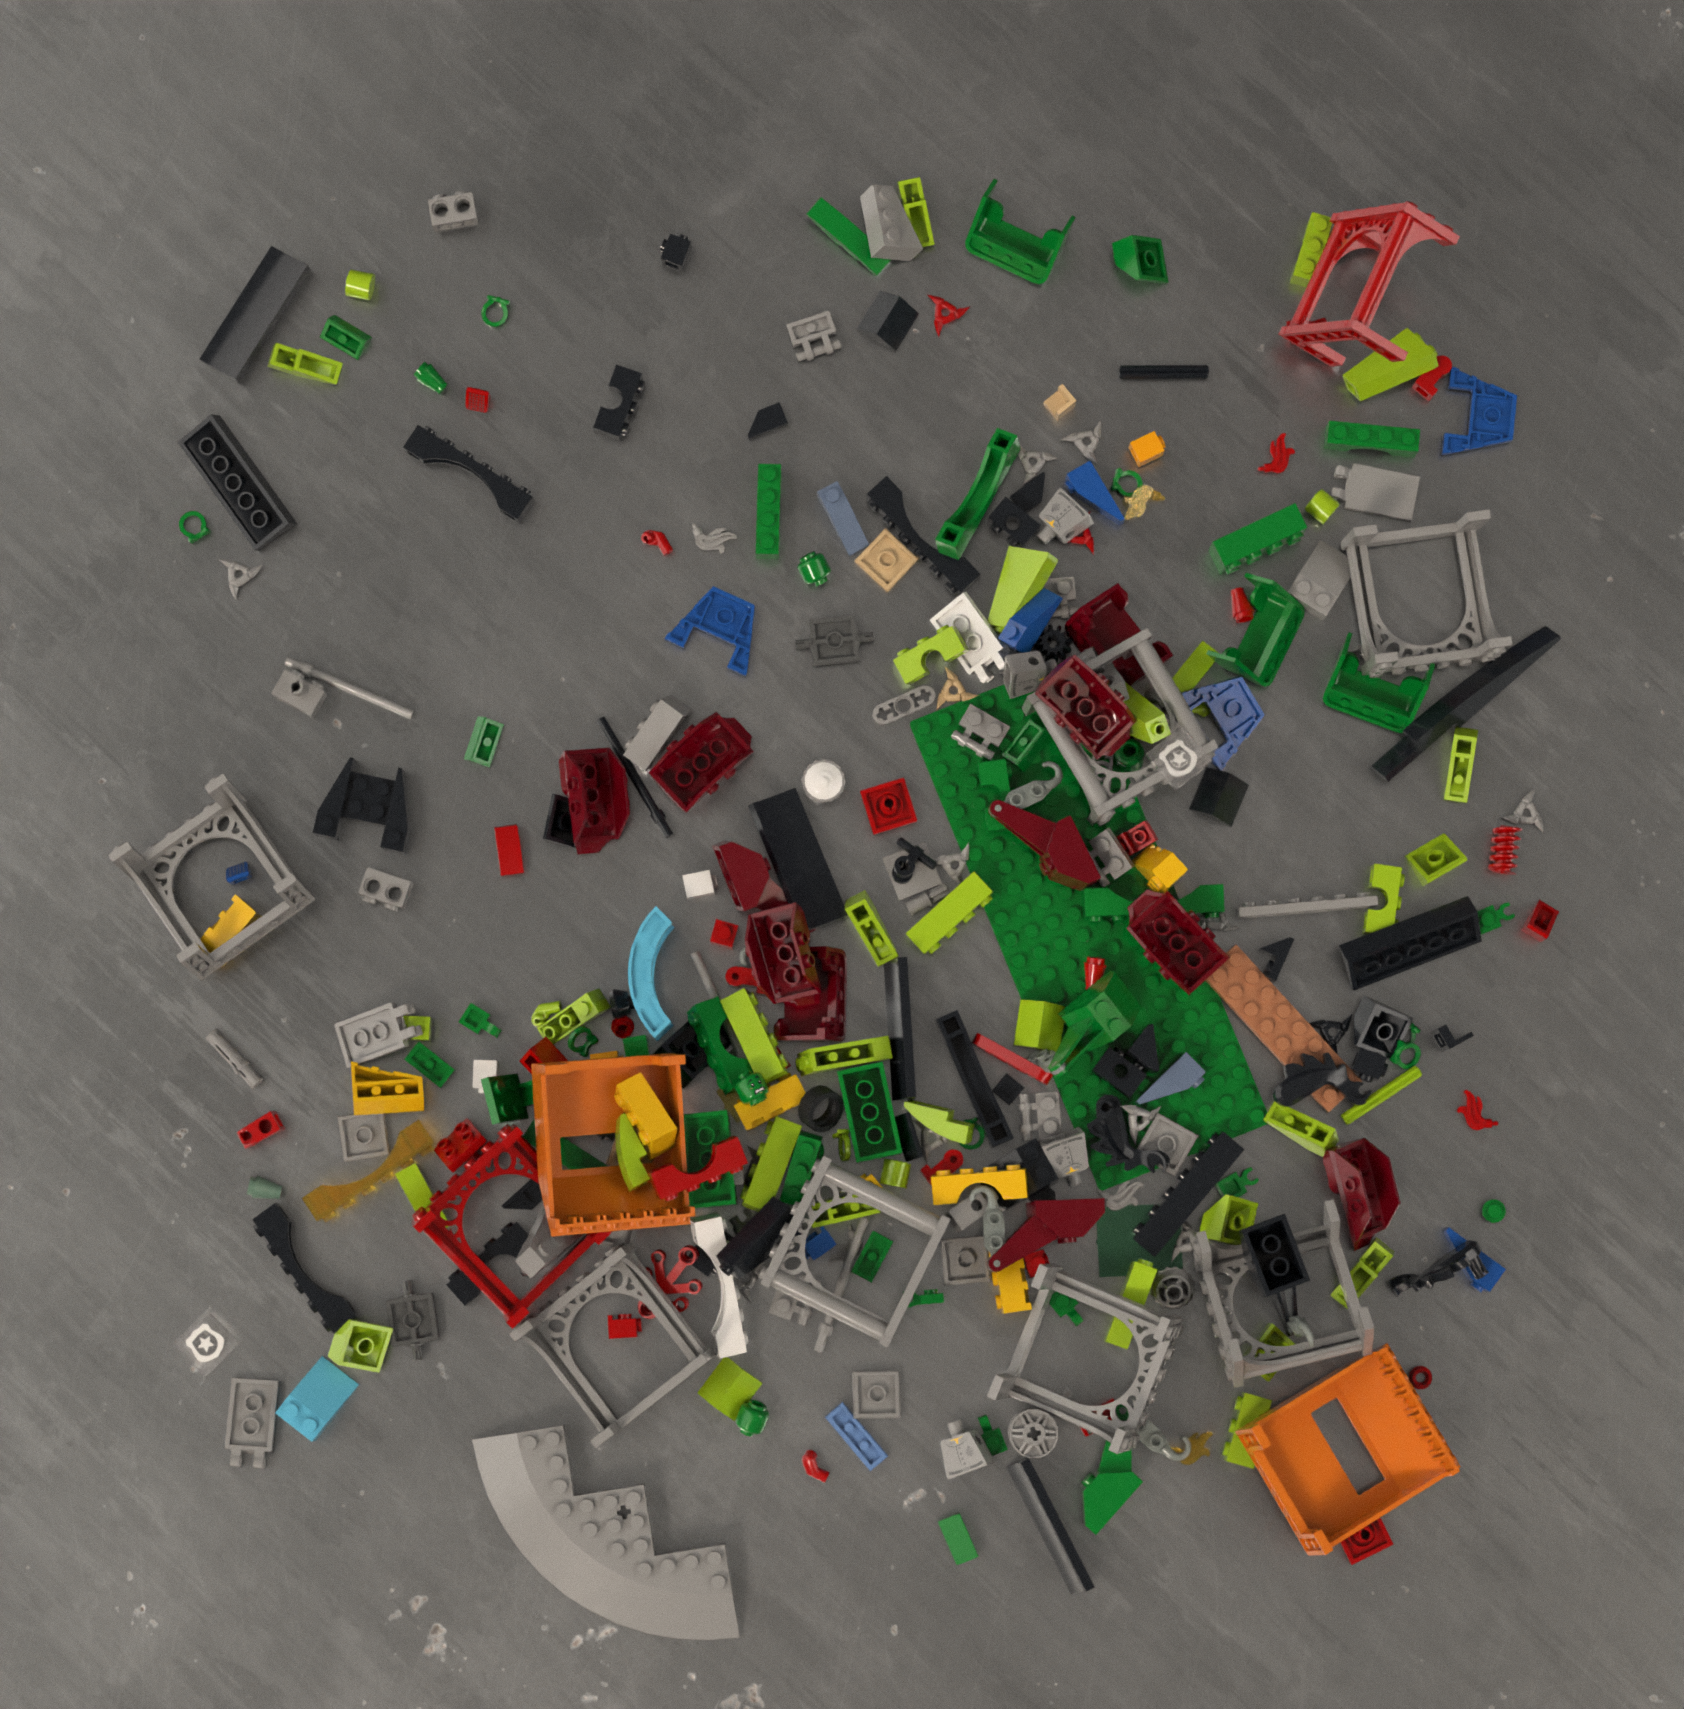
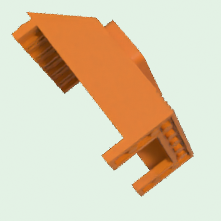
M664 1053L531 1064L538 1180L551 1237L691 1224L690 1217L695 1216V1207L689 1205V1193L686 1190L679 1192L677 1198L665 1202V1199L660 1200L657 1198L650 1180L645 1185L629 1192L619 1165L563 1170L560 1146L561 1137L615 1133L616 1120L621 1114L625 1113L622 1107L618 1106L614 1098L616 1085L641 1072L677 1127L674 1148L653 1158L651 1163L642 1164L646 1172L671 1163L679 1171L687 1173L680 1065L686 1064L685 1055Z
M1388 1343L1374 1349L1372 1354L1361 1356L1332 1371L1235 1431L1308 1556L1327 1555L1333 1551L1332 1547L1444 1477L1460 1472L1459 1468L1461 1467ZM1335 1398L1338 1399L1384 1477L1383 1481L1360 1495L1357 1494L1311 1416L1313 1411Z

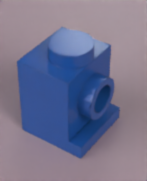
M824 1226L820 1227L822 1231L820 1234L815 1231L806 1238L805 1257L807 1260L812 1258L815 1261L837 1245Z

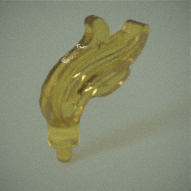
M1149 485L1138 487L1131 496H1124V501L1130 504L1124 518L1129 520L1135 516H1142L1148 500L1163 501L1165 497L1160 492L1153 490Z
M1198 1432L1194 1433L1189 1438L1191 1452L1186 1459L1180 1462L1184 1465H1190L1203 1455L1209 1457L1210 1452L1207 1448H1204V1445L1213 1434L1211 1432H1204L1198 1436ZM1176 1446L1174 1448L1171 1447L1176 1453L1184 1451V1449L1181 1450Z

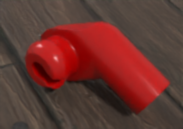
M647 530L642 533V542L658 546L664 556L674 551L663 532Z
M807 1450L805 1455L802 1456V1463L806 1474L825 1483L830 1472L818 1467L816 1461L817 1453L815 1451Z

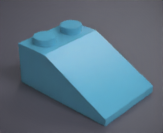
M322 1356L275 1413L311 1442H314L359 1384Z

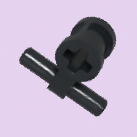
M902 837L897 840L896 845L909 853V855L896 859L892 869V878L895 882L899 884L908 883L912 878L915 864L918 860L931 870L935 869L937 862L927 856L922 848L912 845Z

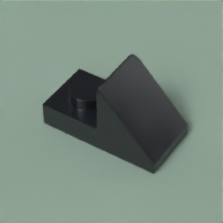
M1291 937L1257 950L1274 958L1273 961H1268L1264 973H1267V979L1272 983L1276 982L1294 939Z

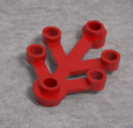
M686 1245L679 1251V1261L667 1277L665 1276L664 1269L666 1253L661 1249H657L651 1254L656 1282L665 1294L688 1292L697 1294L702 1290L703 1285L699 1279H692L689 1283L673 1284L687 1265H692L697 1261L699 1252L694 1246ZM688 1250L693 1253V1258L687 1256ZM656 1253H658V1254L661 1255V1257H662V1260H661V1261H659V1260L656 1259V1257H655V1254H656ZM645 1267L653 1277V1271L651 1270V1268ZM691 1284H697L698 1290H694ZM684 1296L671 1301L679 1312H683L689 1306V1301ZM679 1300L684 1302V1308L678 1305ZM638 1302V1312L642 1317L646 1319L656 1317L643 1302Z

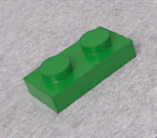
M419 1041L404 1059L440 1088L445 1085L456 1071Z
M872 1231L851 1272L872 1283L894 1241Z

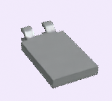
M1355 463L1352 464L1351 469L1337 465L1333 477L1345 479V489L1333 487L1330 495L1337 501L1345 502L1344 509L1406 522L1412 521L1420 481L1419 476Z
M390 1002L334 1024L347 1068H351V1061L360 1065L408 1047L407 1039L422 1035L421 1025L407 1028L403 1017L416 1013L414 1003L397 1007L396 1002Z
M232 1378L224 1448L231 1449L230 1466L241 1467L242 1454H253V1467L265 1469L266 1452H273L276 1424L275 1412L277 1411L280 1381Z

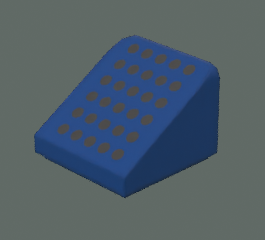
M243 862L226 869V880L232 885L253 877L248 862Z

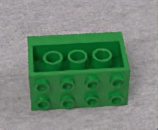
M728 1110L683 1114L687 1173L699 1171L706 1166L711 1158L712 1144L731 1137ZM730 1171L721 1174L722 1178L718 1181L709 1183L707 1180L700 1183V1188L688 1192L689 1205L694 1206L695 1210L738 1205L734 1174H730Z

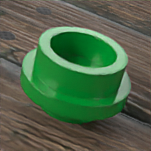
M1488 1200L1482 1207L1483 1217L1491 1223L1500 1222L1506 1213L1504 1204L1499 1200Z

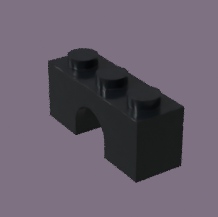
M616 364L609 383V389L622 397V403L615 409L600 407L593 426L595 433L617 441H621L622 435H627L630 423H627L629 416L635 414L638 402H635L637 394H642L645 386L642 373Z

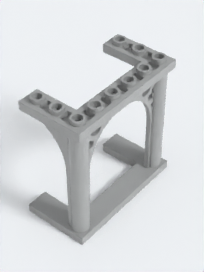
M1490 509L1467 512L1458 522L1380 533L1377 531L1376 524L1354 527L1340 542L1342 551H1347L1365 661L1361 666L1362 676L1369 675L1370 678H1377L1383 676V673L1392 672V675L1406 673L1408 669H1414V672H1422L1428 670L1430 663L1435 664L1437 669L1451 667L1450 664L1459 663V666L1471 665L1474 660L1488 663L1495 660V658L1501 657V654L1506 653V650L1512 646L1511 636L1502 637L1497 632L1490 614L1476 534L1491 519ZM1456 536L1466 596V609L1460 626L1449 638L1432 645H1414L1400 640L1386 628L1378 613L1367 547ZM1467 623H1472L1471 629L1474 628V632L1466 629ZM1381 634L1386 635L1388 639L1382 645L1380 644V641H1383L1380 636ZM1460 634L1469 636L1472 640V646L1464 647L1458 641V636ZM1395 643L1398 645L1399 651L1386 653V648L1389 644ZM1453 643L1457 649L1450 648L1448 650L1447 645ZM1428 648L1432 649V654L1427 653ZM1405 649H1409L1412 651L1411 656L1410 654H1406L1403 658H1401Z
M1148 628L1085 663L1095 672L1121 656L1126 660L1134 655L1168 714L1171 735H1169L1166 747L1177 740L1183 741L1188 749L1196 754L1197 762L1195 767L1198 770L1208 765L1212 758L1216 756L1215 752L1219 748L1215 740L1210 741L1151 644L1150 638L1152 635ZM1035 692L1027 696L1022 710L1026 716L1036 711L1085 793L1091 809V813L1087 818L1091 826L1098 824L1100 827L1106 824L1116 813V808L1121 805L1123 808H1126L1135 803L1134 798L1140 794L1145 797L1156 790L1154 786L1161 782L1163 785H1166L1176 779L1169 774L1165 763L1159 757L1149 766L1134 772H1115L1101 767L1087 755L1081 744L1077 745L1069 737L1071 732L1066 727L1061 728L1053 720L1055 715L1035 695ZM1179 728L1181 734L1184 733L1186 737H1176L1175 730ZM1172 750V751H1170L1166 756L1171 755V756L1174 758V754H1173V753H1175V754H1177V755H1180V754H1178V753H1176V752H1174V751ZM1188 753L1183 754V759L1187 762H1182L1180 768L1177 763H1171L1172 760H1169L1170 767L1175 771L1186 770L1191 763L1190 755ZM1148 769H1152V770H1153V774H1152V775H1149V774L1147 773V770H1148ZM1101 773L1106 775L1103 785L1100 783L1102 779L1098 777V774ZM1117 777L1121 782V788L1119 792L1113 794L1109 791L1108 785L1112 778ZM1133 778L1135 783L1131 782L1128 789L1125 790L1126 779Z
M224 774L213 777L204 786L216 802L208 804L197 816L187 819L184 825L177 830L170 831L159 843L150 845L145 853L141 855L131 844L125 842L117 845L113 852L108 854L116 866L134 882L136 881L181 948L182 952L177 954L176 957L182 965L201 981L316 900L311 892L297 879L245 804L247 800L244 795ZM228 817L230 821L228 828L223 832L219 831V821ZM213 826V830L210 833L205 832ZM235 827L240 830L237 834L233 833ZM230 838L244 843L254 852L276 884L273 888L284 901L209 953L175 901L173 879L179 862L191 848L209 839ZM176 853V856L173 859H168V857ZM160 863L169 864L170 869L166 873H157L155 871V867ZM157 879H167V883L163 886L162 881L158 882Z
M825 1156L821 1160L817 1158L811 1169L814 1176L811 1181H805L801 1189V1193L804 1196L801 1202H795L790 1212L794 1216L790 1224L785 1222L779 1234L783 1238L779 1245L774 1244L769 1254L772 1260L769 1266L764 1264L758 1276L762 1279L760 1284L768 1288L773 1287L879 1340V1344L888 1348L951 1219L943 1215L939 1217L833 1164L832 1160ZM823 1186H829L833 1191L834 1198L829 1203L825 1202L820 1195V1190ZM837 1187L842 1188L841 1192L848 1193L845 1198H839ZM852 1194L858 1196V1198H852ZM815 1195L816 1199L821 1204L819 1210L817 1211L812 1210L811 1207L812 1205L815 1206ZM842 1203L866 1204L930 1235L931 1238L890 1321L829 1292L812 1276L805 1257L806 1238L814 1221L829 1208ZM806 1212L808 1213L809 1219L804 1218ZM807 1223L808 1228L805 1230L802 1229L801 1224ZM797 1230L802 1234L795 1236ZM793 1243H799L800 1248L798 1252L786 1254L787 1250L794 1248L795 1245ZM790 1257H798L801 1260V1265L795 1270H788L784 1267L785 1261ZM801 1271L806 1273L805 1280H802L800 1276L798 1279L793 1277Z
M1334 1199L1324 1201L1323 1226L1294 1232L1293 1236L1300 1253L1329 1247L1354 1330L1314 1340L1315 1345L1313 1348H1309L1308 1342L1291 1346L1267 1345L1247 1334L1239 1324L1233 1308L1235 1289L1241 1278L1249 1271L1248 1266H1245L1247 1263L1243 1255L1242 1245L1215 1244L1207 1238L1206 1231L1196 1233V1241L1193 1242V1255L1195 1259L1193 1263L1196 1273H1201L1203 1281H1199L1203 1295L1207 1294L1209 1302H1206L1207 1312L1209 1316L1214 1317L1215 1323L1212 1324L1215 1338H1220L1221 1345H1218L1221 1359L1225 1360L1226 1367L1224 1368L1227 1380H1232L1234 1388L1243 1386L1244 1379L1358 1351H1361L1363 1356L1372 1354L1374 1325L1368 1306L1361 1308L1339 1240L1340 1218ZM1239 1267V1268H1240V1271H1239V1273H1236V1274H1235V1273H1234L1231 1269H1229V1268H1233V1270H1234V1269H1236V1268ZM1219 1274H1226L1232 1279V1283L1230 1285L1220 1284L1216 1277ZM1221 1291H1227L1228 1297L1222 1298L1223 1294ZM1227 1313L1232 1314V1317L1227 1318L1225 1315ZM1237 1332L1240 1334L1241 1338L1237 1339L1235 1338V1335L1232 1334ZM1248 1342L1252 1345V1350L1248 1355L1243 1356L1240 1345ZM1257 1349H1262L1265 1352L1264 1354L1258 1353V1357H1255Z
M622 1243L621 1245L614 1246L605 1253L607 1258L604 1257L594 1265L596 1270L591 1274H588L587 1271L576 1279L578 1284L571 1289L569 1286L564 1288L557 1294L560 1297L553 1303L549 1300L539 1308L541 1313L533 1317L531 1314L523 1318L513 1328L514 1331L509 1334L514 1342L522 1339L540 1353L600 1431L597 1436L590 1440L595 1449L717 1355L712 1348L707 1349L647 1271L634 1252L637 1249L632 1243L627 1245ZM616 1270L620 1271L623 1276L622 1284L617 1288L611 1284V1275ZM605 1276L606 1287L599 1289L598 1283L601 1284ZM629 1278L632 1280L630 1284L635 1287L632 1290L626 1288ZM607 1293L627 1294L643 1302L690 1361L680 1372L619 1419L615 1417L580 1371L572 1357L569 1345L570 1328L578 1311L591 1299ZM582 1294L586 1296L585 1301H582L580 1299V1296ZM565 1308H568L570 1310V1315L568 1317L556 1314L558 1312H566L567 1310H565ZM555 1319L561 1320L565 1324V1329L561 1332L552 1331L549 1328V1322ZM552 1337H562L564 1339L563 1344L560 1346L558 1340L554 1341Z
M1039 1264L1031 1284L1032 1287L1039 1289L1007 1372L995 1375L987 1397L993 1400L1013 1397L1093 1432L1111 1443L1109 1451L1116 1454L1130 1451L1132 1447L1136 1448L1140 1439L1138 1434L1140 1426L1146 1424L1149 1413L1146 1412L1148 1406L1154 1403L1158 1391L1155 1390L1158 1381L1162 1382L1166 1374L1165 1363L1167 1359L1171 1360L1174 1354L1175 1347L1173 1343L1175 1338H1179L1182 1334L1184 1325L1181 1323L1183 1318L1176 1315H1165L1062 1271L1063 1267L1059 1265ZM1054 1290L1115 1316L1132 1332L1139 1350V1368L1131 1387L1117 1400L1099 1406L1085 1405L1020 1377ZM1138 1325H1140L1142 1329H1144V1326L1149 1328L1147 1330H1144L1141 1334L1137 1332ZM1154 1334L1153 1339L1158 1340L1157 1345L1151 1348L1145 1347L1143 1345L1144 1338ZM1148 1352H1156L1154 1355L1150 1357L1152 1361L1147 1362L1145 1359L1146 1354ZM1140 1376H1144V1377H1145V1380H1144L1143 1383H1141V1382L1139 1381V1377H1140ZM1131 1395H1134L1136 1397V1400H1133L1134 1408L1128 1402V1399ZM1119 1404L1124 1405L1128 1410L1129 1416L1126 1421L1120 1420L1116 1414V1408ZM1106 1409L1110 1410L1112 1420L1108 1419L1109 1416L1103 1415Z

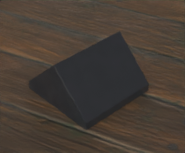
M880 291L857 330L896 352L919 313L902 297Z
M1206 767L1189 810L1232 827L1249 785L1229 772Z
M552 794L543 840L545 843L576 849L573 840L568 798Z
M1153 1024L1147 1025L1125 1053L1133 1061L1144 1067L1150 1074H1155L1159 1071Z

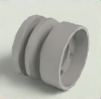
M1025 1408L1017 1412L1010 1420L1008 1439L1011 1446L1020 1455L1029 1459L1042 1458L1055 1448L1058 1441V1427L1055 1420L1047 1412L1037 1408ZM1031 1427L1040 1431V1434L1036 1435V1440L1027 1436V1433L1031 1432Z

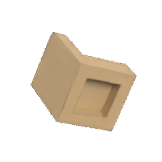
M1061 384L1058 387V391L1046 399L1043 404L1058 421L1075 407L1077 400Z

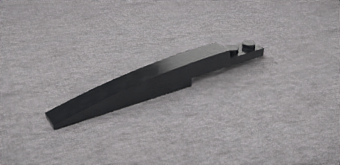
M1545 626L1508 649L1506 653L1501 654V657L1495 658V660H1492L1476 671L1402 730L1405 737L1371 766L1374 772L1389 782L1454 724L1459 728L1560 641V635Z

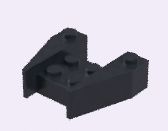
M350 757L317 811L313 834L318 837L339 841L344 819L382 826L385 828L380 847L384 851L406 855L411 836L405 771L398 767L395 781L356 773L357 761Z

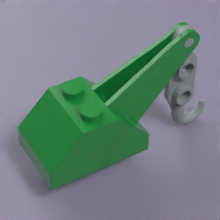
M1110 970L1058 1013L1068 1026V1029L1057 1051H1048V1049L1037 1050L1031 1053L1026 1060L1033 1062L1037 1059L1036 1064L1042 1070L1050 1072L1055 1078H1058L1086 1050L1091 1051L1108 1044L1130 1028L1142 1006L1113 970Z
M1119 1404L1116 1408V1414L1120 1420L1126 1421L1129 1416L1128 1410L1124 1405ZM1147 1419L1146 1424L1140 1426L1138 1431L1140 1435L1139 1440L1151 1451L1163 1454L1172 1461H1182L1189 1456L1191 1443L1186 1436L1183 1437L1185 1442L1184 1451L1176 1453L1171 1449L1165 1434ZM1107 1440L1104 1444L1098 1470L1094 1474L1088 1473L1081 1481L1083 1487L1080 1489L1082 1523L1095 1535L1143 1483L1132 1472V1449L1116 1454L1109 1451L1111 1443Z

